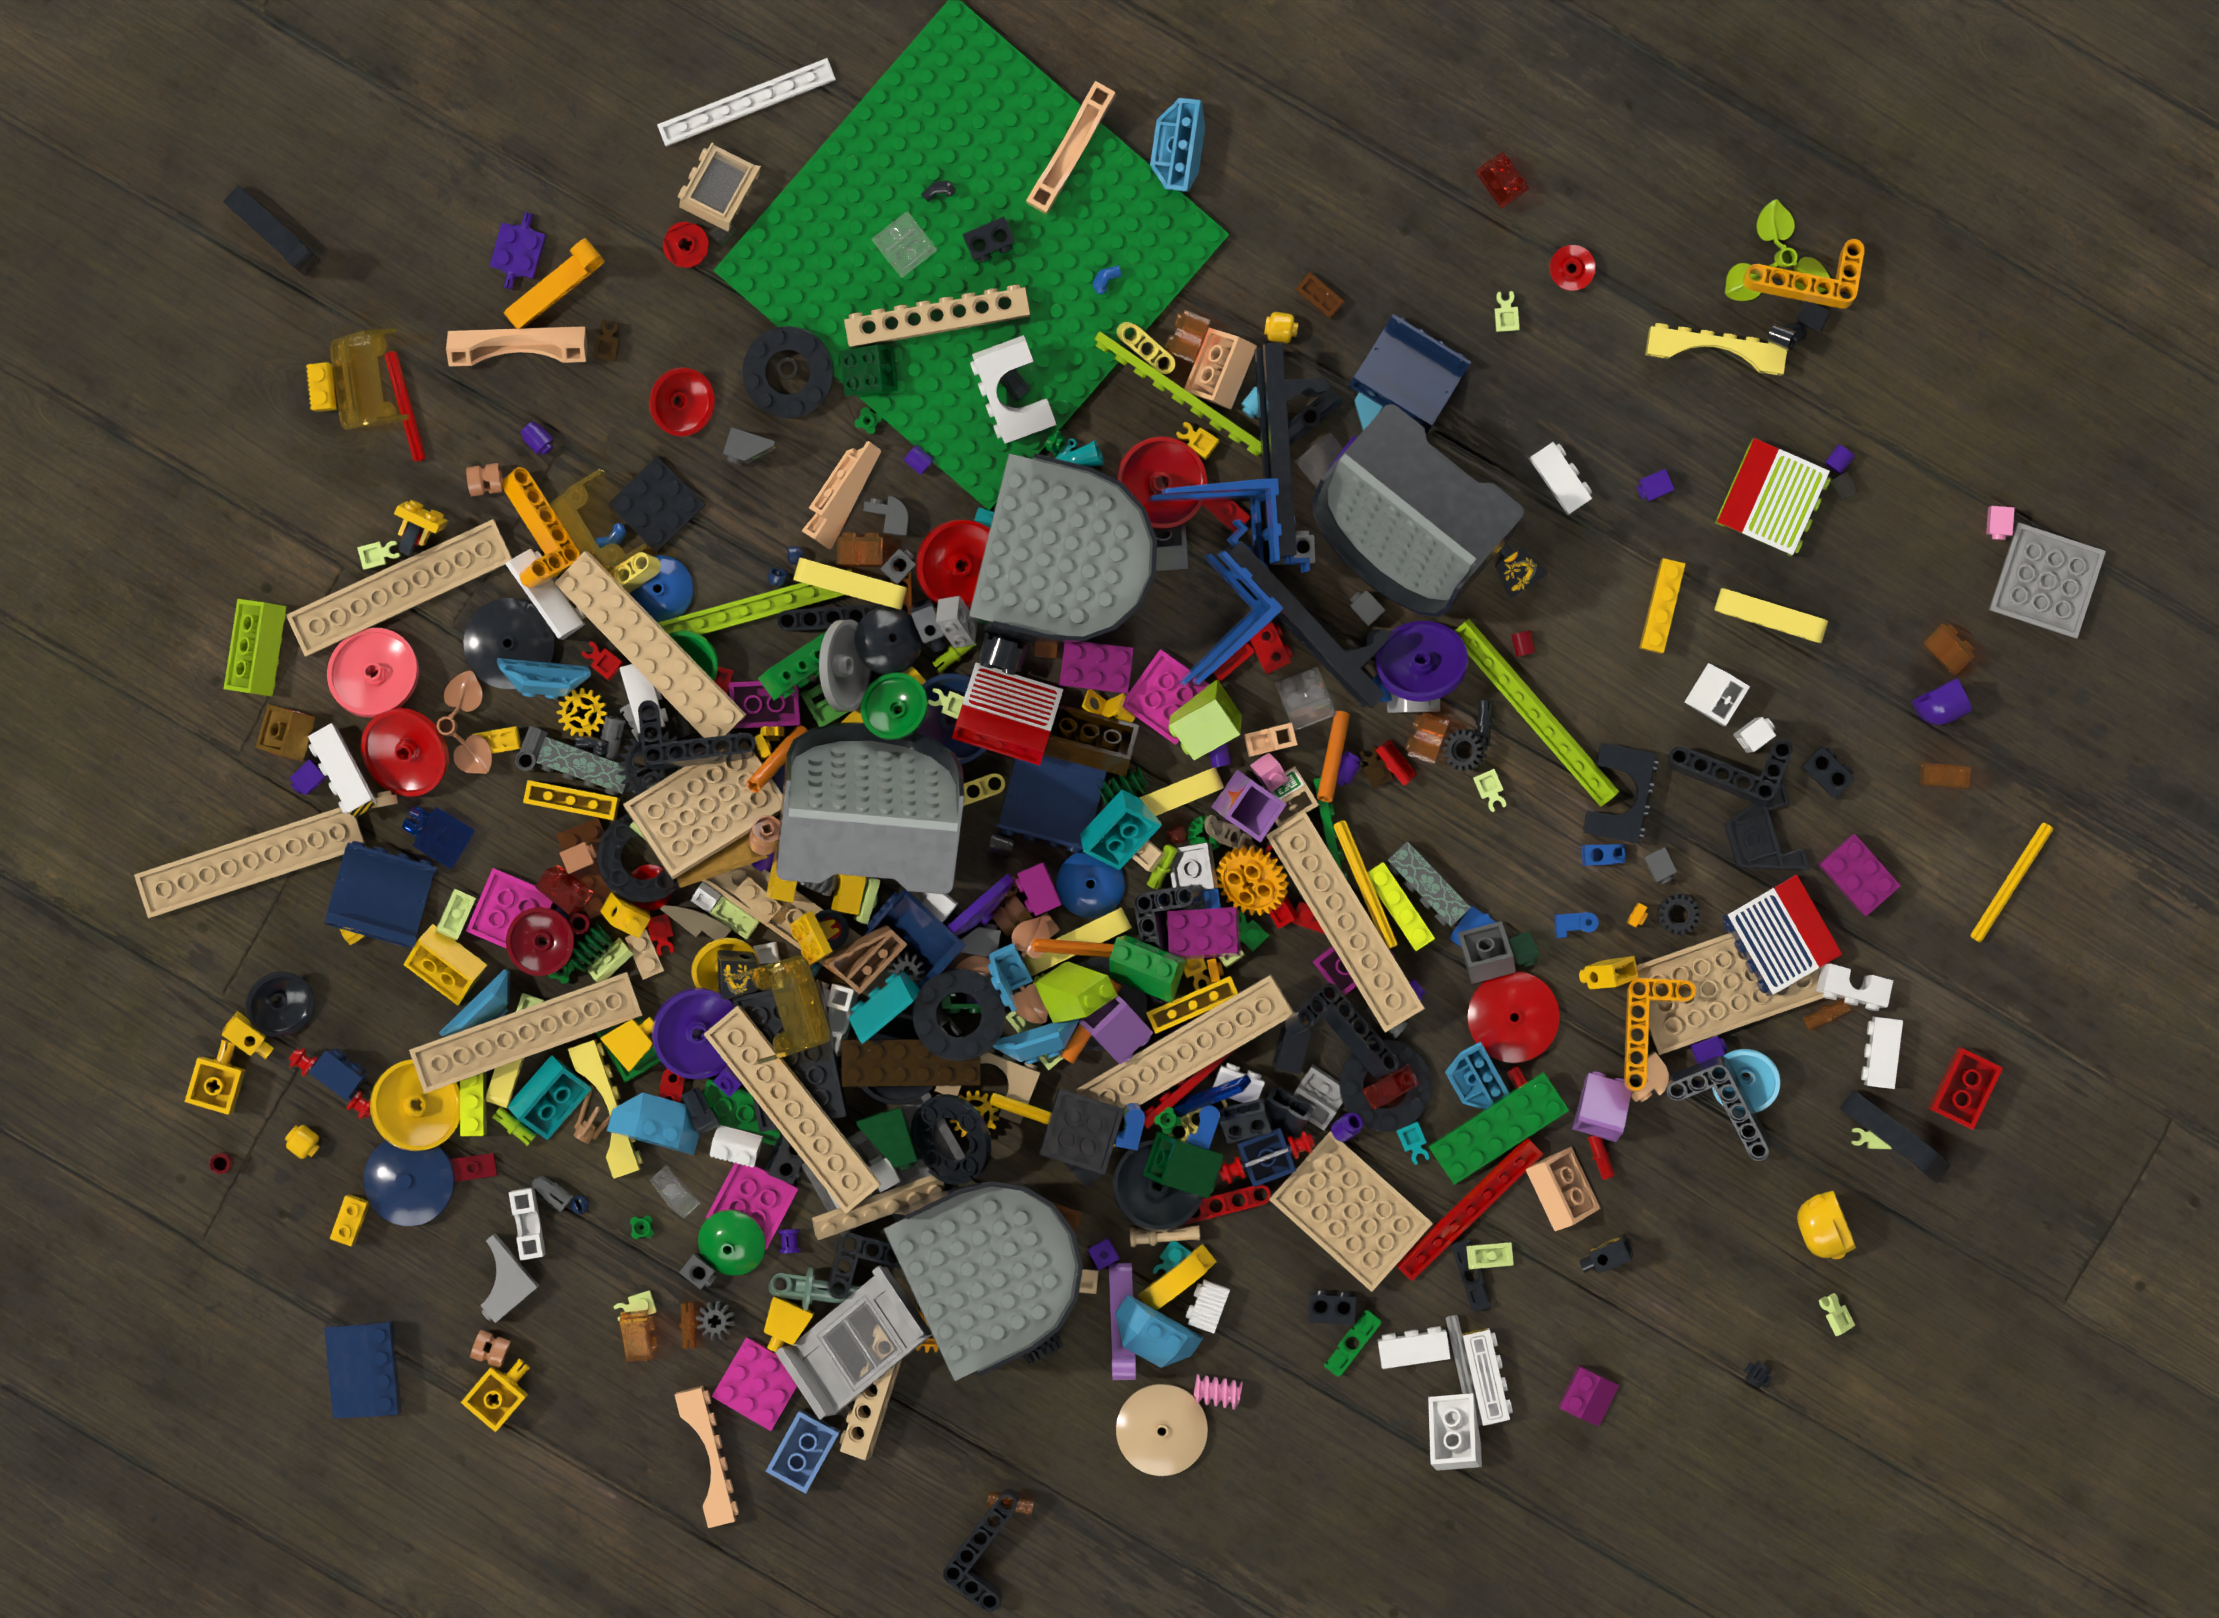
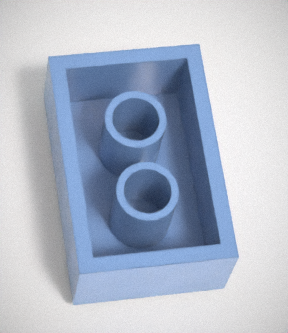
M800 1408L766 1472L806 1494L840 1430Z

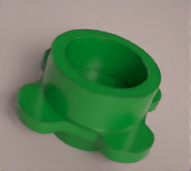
M864 407L861 409L859 419L855 420V426L865 429L868 434H873L876 431L877 423L881 422L882 418L879 414H874L869 408Z
M1057 431L1055 434L1051 433L1046 441L1047 451L1053 452L1054 456L1057 457L1058 453L1062 452L1066 446V438L1061 435L1060 431Z
M569 962L562 968V973L557 971L548 976L551 979L556 978L560 980L562 984H566L569 982V975L574 970V966Z
M1171 1107L1165 1108V1111L1161 1112L1154 1119L1155 1123L1161 1126L1162 1132L1166 1135L1171 1134L1172 1129L1182 1124V1119L1174 1114V1109Z
M650 1216L631 1218L632 1238L638 1239L644 1236L651 1238L654 1231L651 1229L653 1219Z

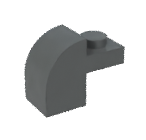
M888 496L887 505H884V500L870 498V502H864V512L886 515L884 533L907 536L909 514L901 501Z

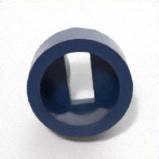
M788 546L789 565L798 564L799 558L804 559V551L799 546Z
M771 568L768 574L770 585L782 586L786 581V571L779 568Z
M577 1195L571 1200L570 1207L573 1212L582 1214L588 1210L589 1201L585 1196ZM579 1199L583 1210L579 1211L575 1200Z

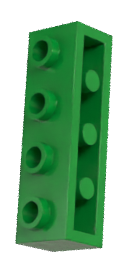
M826 632L768 669L758 678L774 701L781 696L784 699L795 692L794 687L797 685L799 688H802L811 681L809 677L812 675L815 678L820 676L819 657Z

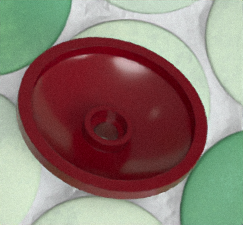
M546 907L530 908L521 912L511 922L506 934V949L511 961L521 971L535 976L550 975L559 971L569 961L574 949L573 930L567 919L559 912ZM542 937L547 939V943L544 946L540 943Z

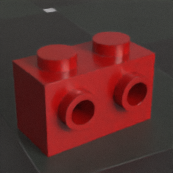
M1272 621L1250 639L1266 675L1290 664V658L1293 657L1288 644L1284 646L1280 637L1283 636V633L1278 623L1273 625Z

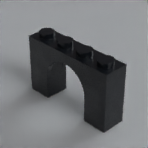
M1600 743L1596 765L1620 770L1628 774L1636 786V799L1628 811L1619 815H1609L1587 810L1582 833L1638 844L1639 840H1643L1645 826H1642L1643 817L1647 818L1650 804H1646L1647 796L1652 795L1654 788L1651 776L1652 772L1656 773L1659 759H1655V753Z

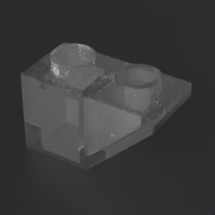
M667 1165L649 1180L667 1205L683 1219L700 1204L691 1190Z

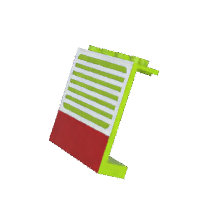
M1753 438L1715 523L1722 527H1729L1786 552L1788 556H1792L1794 552L1798 553L1802 546L1801 535L1803 531L1807 532L1810 528L1812 519H1809L1812 510L1817 511L1822 499L1819 498L1821 490H1826L1831 478L1828 477L1830 471Z

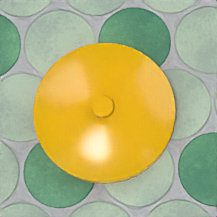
M413 1060L399 1062L387 1069L374 1085L370 1098V1112L373 1123L385 1140L400 1149L424 1151L434 1148L446 1141L459 1124V1087L455 1082L424 1093Z

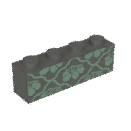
M545 737L536 762L541 764L540 769L550 773H554V770L561 771L564 778L575 781L576 777L585 780L584 785L595 789L597 785L605 787L606 793L617 797L619 793L625 794L628 783L621 784L626 778L625 776L618 775L619 772L624 771L623 767L617 766L618 762Z
M1408 841L1387 859L1390 863L1387 867L1396 877L1401 874L1406 880L1403 884L1412 893L1416 890L1422 896L1419 901L1427 909L1432 907L1437 912L1435 918L1443 926L1446 924L1452 926L1471 908Z

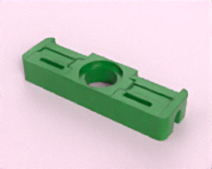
M1364 1310L1366 1314H1363L1354 1327L1350 1328L1337 1345L1339 1349L1337 1348L1328 1359V1363L1324 1362L1325 1368L1338 1377L1342 1375L1381 1324L1380 1319L1369 1310ZM1349 1337H1356L1359 1340V1345L1356 1349L1347 1348L1346 1340Z

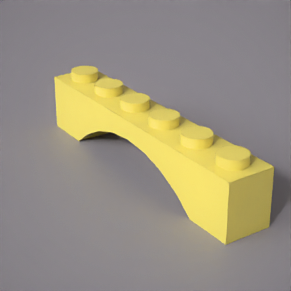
M1655 323V327L1651 326L1649 328L1646 356L1668 359L1679 352L1691 348L1716 347L1741 356L1759 373L1779 376L1784 374L1787 350L1770 342L1768 344L1760 343L1759 338L1746 337V340L1737 339V335L1727 333L1720 337L1714 336V332L1708 330H1701V333L1691 332L1692 328L1678 327V330L1669 329V325Z
M595 1039L568 1049L575 1071L585 1076L595 1085L603 1096L611 1116L612 1109L619 1106L618 1099H621L617 1086H613L610 1078L613 1077L610 1065H605L602 1056H605V1051L602 1043H597ZM612 1133L606 1159L613 1179L641 1169L640 1164H643V1159L640 1151H635L633 1145L636 1139Z

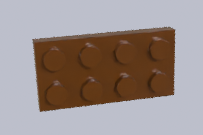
M598 817L558 833L556 836L562 851L587 842L588 845H593L597 854L605 831ZM597 857L594 858L595 864L571 873L590 919L602 915L600 911L612 892L600 875Z

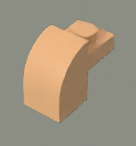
M1292 723L1244 734L1249 757L1297 745Z
M1653 1051L1648 1055L1647 1082L1645 1087L1638 1092L1631 1093V1098L1635 1102L1638 1100L1643 1102L1652 1095L1650 1091L1653 1089L1658 1095H1661L1668 1085L1669 1074L1667 1067L1656 1052Z

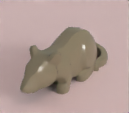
M1209 815L1205 819L1204 826L1207 834L1219 843L1229 847L1232 846L1233 849L1236 847L1238 850L1245 846L1247 851L1253 846L1255 852L1259 851L1258 846L1251 839L1252 836L1240 831V828L1236 825L1222 820L1217 821L1213 815Z

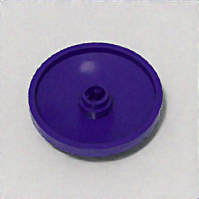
M1430 621L1410 622L1389 632L1388 641L1376 652L1375 659L1377 675L1383 686L1389 692L1402 699L1416 702L1436 700L1451 693L1464 679L1468 667L1467 650L1459 635L1445 625Z
M1009 873L1005 875L949 924L947 928L956 936H959L977 926L980 922L985 925L994 917L992 912L1004 899L1014 879Z
M707 988L686 989L670 997L659 1009L652 1027L654 1050L661 1062L673 1073L689 1079H704L721 1073L727 1066V1063L704 1034L734 1009L733 1003L729 999L722 1000L719 992Z

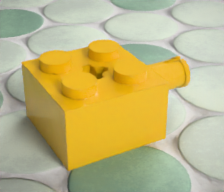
M221 1040L217 1059L197 1058L185 1102L227 1115L233 1114L246 1069L232 1066L230 1063L235 1044L227 1040ZM217 1080L220 1088L214 1091V1086L211 1083Z
M521 1359L517 1360L507 1374L501 1372L497 1367H490L461 1401L467 1409L495 1432L500 1429L528 1396L517 1384L527 1370L530 1369L525 1364L519 1370L524 1363ZM497 1394L499 1396L498 1401L492 1403L490 1401L492 1399L491 1395Z

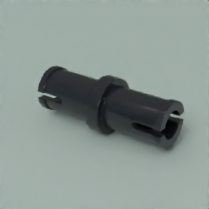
M1479 699L1478 720H1475L1477 733L1482 734L1481 739L1485 738L1484 746H1491L1493 700Z

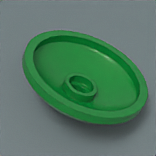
M680 630L670 633L669 635L715 682L718 674V659L709 641L692 631Z
M890 673L879 677L867 688L861 701V716L865 726L875 736L886 740H898L914 733L923 723L928 710V698L923 686L915 678L903 673ZM902 708V712L896 714L897 709Z
M723 1210L711 1215L704 1222L699 1231L698 1246L705 1262L716 1271L725 1275L737 1276L746 1274L759 1265L765 1254L766 1239L761 1226L751 1216L737 1210ZM725 1246L731 1247L732 1251H727Z

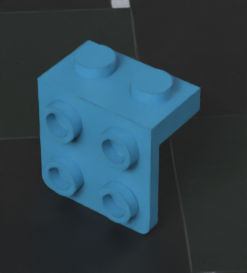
M1013 943L990 953L991 963L988 964L989 971L993 976L991 978L993 986L996 990L1000 989L1002 993L1000 997L1004 1006H1009L1012 1012L1017 1010L1012 990L1033 981L1027 966Z

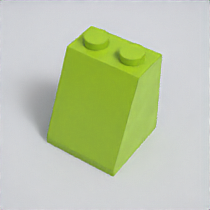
M1216 680L1171 714L1168 728L1173 737H1178L1184 753L1186 755L1190 754L1192 759L1196 760L1239 736L1241 733L1242 714L1220 682Z
M1064 962L1034 982L1053 1023L1087 1017L1118 996L1108 975L1070 962Z

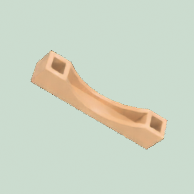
M1097 81L1094 82L1062 143L1026 200L1027 204L1046 215L1048 214L1116 96L1114 91Z
M585 327L448 331L446 346L449 366H472L493 356L516 352L542 354L563 363L586 362Z
M700 1386L677 1392L675 1398L680 1417L689 1423L699 1434L710 1459L711 1482L708 1495L703 1504L707 1526L711 1528L735 1522L737 1519L736 1515H739L737 1502H732L730 1493L734 1492L731 1479L727 1480L725 1471L728 1470L726 1458H721L719 1451L722 1448L720 1435H715L714 1426H717L714 1412L710 1413L708 1404H711L709 1391H704V1387Z

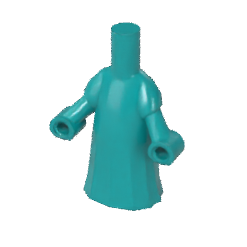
M1069 439L1065 449L1058 453L1056 459L1087 467L1104 465L1102 453L1096 440L1070 452L1072 448L1077 446V441Z

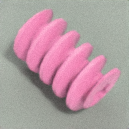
M1197 1374L1194 1389L1196 1403L1199 1404L1201 1399L1204 1398L1205 1405H1208L1211 1399H1213L1214 1406L1217 1407L1219 1402L1222 1401L1223 1407L1227 1408L1229 1402H1231L1232 1408L1235 1410L1240 1401L1242 1382L1237 1387L1236 1381L1232 1380L1228 1386L1227 1379L1224 1378L1221 1384H1219L1218 1378L1214 1377L1210 1383L1209 1376L1205 1375L1203 1381H1201L1200 1375Z

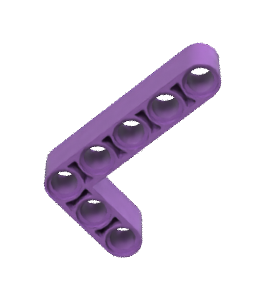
M1132 1263L1109 1264L1113 1380H1136L1135 1353L1123 1347L1115 1316L1116 1310L1128 1294L1133 1297Z

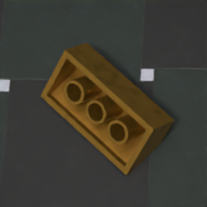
M749 832L676 878L680 888L766 859L767 855H759L752 851L748 843Z

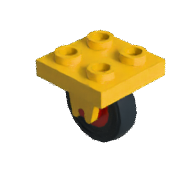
M414 500L398 505L394 512L395 515L404 519L398 535L402 536L399 551L407 556H411L419 545H425L431 532L436 534L445 529L448 520L443 518L444 515L435 510L429 512L422 508L423 505Z
M830 909L819 911L815 915L813 911H809L790 924L791 934L795 940H798L801 954L808 961L809 965L820 961L833 952L832 950L838 949L845 943L849 935L847 920L839 912Z

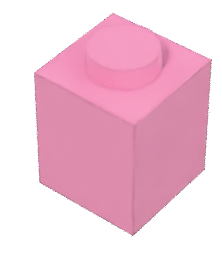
M1988 507L1986 535H1992V539L2006 540V536H2011L2013 534L2014 508Z
M1269 752L1250 765L1258 780L1270 793L1289 781L1281 765Z

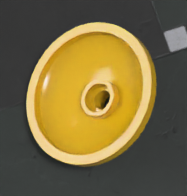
M736 938L717 939L705 945L697 953L692 964V979L696 988H707L719 992L718 950L753 952L757 964H760L754 949L742 940Z

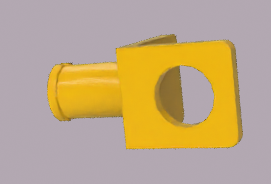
M1092 689L1087 691L1082 704L1086 711L1106 717L1113 716L1117 720L1132 723L1135 719V715L1122 706L1126 697L1124 693L1105 700ZM1091 698L1097 700L1099 705L1097 710L1091 707Z

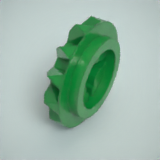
M1200 816L1190 824L1188 840L1191 845L1207 843L1204 837L1200 838L1196 837V835L1203 831L1202 824L1205 823V819L1208 816ZM1209 836V843L1211 842L1212 851H1214L1221 843Z

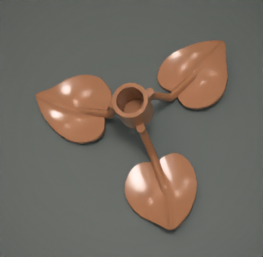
M466 671L457 675L447 685L444 692L445 703L456 708L449 714V717H442L438 720L437 730L445 736L453 735L462 744L454 751V762L460 770L467 773L487 774L492 764V753L489 744L478 735L469 736L465 742L456 733L457 723L453 719L460 708L465 712H471L478 708L482 702V688L473 671Z
M1041 916L1020 923L1012 933V943H1014L1017 950L1023 951L1020 955L1022 959H1024L1026 953L1032 958H1039L1045 953L1034 952L1033 948H1031L1034 938L1050 939L1048 925ZM970 956L955 967V969L977 972L990 981L992 978L988 968V964L991 962L985 956ZM1035 984L1028 985L1026 989L1024 986H1020L1021 992L1013 995L1017 1008L1016 1014L1032 1023H1045L1048 1011Z

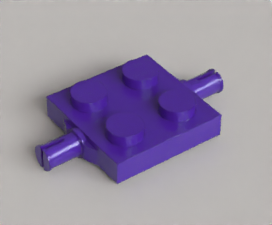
M524 212L521 225H510L503 222L501 224L490 267L502 270L507 274L504 288L513 290L516 277L524 276L535 279L547 235L535 232L530 228L533 214Z

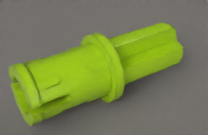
M1171 845L1164 846L1162 852L1165 855L1147 881V885L1153 889L1156 886V890H1160L1166 874L1171 871L1170 865L1177 853V849Z

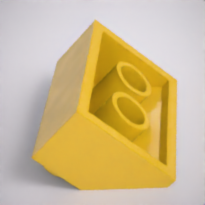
M432 924L418 939L403 965L458 1006L480 978L487 964L454 939L436 932L437 927Z

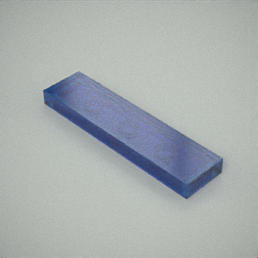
M1244 1075L1179 1100L1172 1106L1174 1114L1180 1117L1242 1093L1252 1081L1248 1075Z

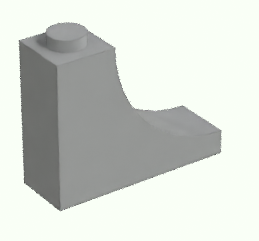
M495 1233L486 1242L495 1257L496 1280L490 1295L480 1306L483 1308L481 1312L485 1318L496 1323L540 1285Z

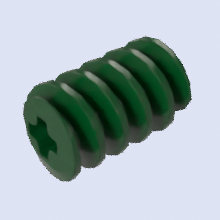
M1137 766L1136 774L1128 770V778L1119 775V782L1112 777L1111 785L1103 781V789L1098 786L1107 806L1121 790L1136 797L1137 790L1143 795L1146 794L1147 784L1139 766Z
M597 923L598 930L590 928L591 937L585 933L583 934L584 943L579 940L576 941L579 948L573 949L569 962L578 970L586 972L587 967L585 963L593 966L594 961L592 957L600 959L599 951L607 953L606 945L614 946L612 937L599 923Z

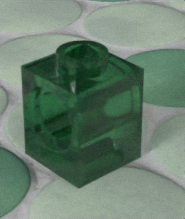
M1529 930L1508 939L1518 965L1523 964L1524 967H1527L1537 962L1536 958L1540 954Z

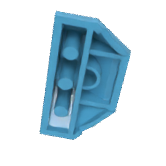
M1178 98L1156 121L1150 166L1167 190L1188 192L1199 173L1205 134V121L1201 100Z
M497 658L500 670L522 695L528 697L542 694L547 698L558 699L559 696L569 694L591 675L588 666Z
M504 969L439 1034L441 1036H449L489 1022L495 1018L503 1017L508 1012L506 1007L510 1004V971Z
M1080 1018L1046 1024L1001 1038L993 1048L1020 1062L1026 1061V1064L1040 1061L1038 1056L1045 1054L1048 1055V1058L1062 1054L1061 1049H1064Z
M1481 1042L1460 1052L1445 1071L1463 1104L1486 1109L1509 1094Z
M641 1093L613 1108L607 1127V1132L690 1155L695 1154L699 1134L691 1120L692 1116L685 1104L646 1093Z
M1128 1294L1115 1312L1123 1347L1160 1368L1190 1357L1203 1339V1336Z

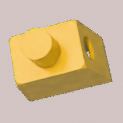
M613 892L610 893L600 911L612 926L636 938H640L650 921L649 910L641 909L633 902L622 899Z
M1635 956L1602 960L1585 966V969L1579 973L1580 981L1587 983L1589 989L1617 987L1638 979Z
M238 1011L223 1028L221 1035L250 1056L257 1052L266 1059L274 1049L264 1041L266 1035L257 1031L250 1021ZM253 1036L255 1041L249 1042L246 1040V1037Z
M651 1017L647 1018L642 1024H639L635 1019H631L600 1038L628 1072L638 1064L653 1046L652 1038L649 1036L652 1033L654 1022Z
M773 1296L764 1333L772 1336L767 1348L776 1352L783 1347L784 1342L793 1345L815 1312L808 1309L804 1311L802 1306L784 1298Z

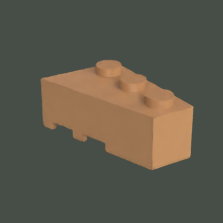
M885 924L826 956L823 960L858 994H861L907 944L893 929Z

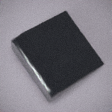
M1805 301L1797 316V321L1804 324V326L1821 332L1831 311L1815 303Z

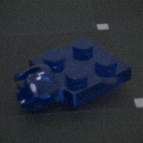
M414 806L408 815L418 820V824L407 817L402 824V828L415 837V842L412 846L452 870L476 830L438 807L430 813L418 806Z

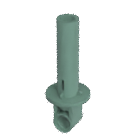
M809 1267L806 1276L784 1273L776 1274L769 1283V1291L775 1297L802 1300L803 1310L807 1311L809 1304H812V1300L841 1304L862 1286L851 1284L849 1293L845 1298L834 1299L826 1291L828 1281L815 1280L813 1268ZM782 1280L786 1285V1289L782 1291L777 1290L774 1282ZM836 1282L832 1286L833 1293L837 1296L841 1295L844 1291L843 1285Z

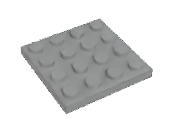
M2017 523L1989 610L2077 639L2106 551Z

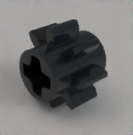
M1759 1360L1755 1365L1750 1362L1744 1370L1748 1373L1745 1379L1757 1388H1760L1762 1384L1767 1387L1773 1379L1769 1375L1772 1369Z

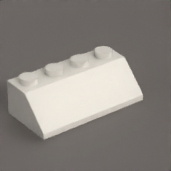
M529 549L505 564L558 639L564 640L585 625L583 621L585 615L578 607H573L570 599L555 584L558 580L557 576L534 588H527L521 583L520 572L534 560L542 557L539 551L534 552L532 549Z

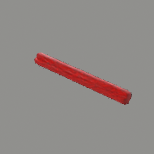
M387 352L384 356L413 461L420 462L425 460L426 456L397 352Z

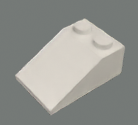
M1474 1394L1428 1397L1431 1465L1437 1471L1482 1467L1481 1441Z

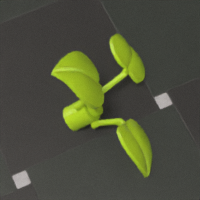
M1775 199L1767 204L1758 217L1757 232L1764 241L1774 239V243L1781 249L1775 255V262L1769 266H1779L1780 268L1792 266V269L1796 272L1830 278L1823 265L1814 258L1803 257L1797 265L1796 251L1792 248H1786V245H1782L1778 241L1788 239L1794 232L1795 224L1793 217L1779 200ZM1737 264L1728 272L1725 294L1730 299L1748 301L1760 295L1761 292L1749 290L1743 284V277L1751 266L1750 264ZM1750 274L1752 280H1760L1757 274ZM1795 283L1797 289H1805L1802 283ZM1823 287L1817 288L1819 293L1827 291Z

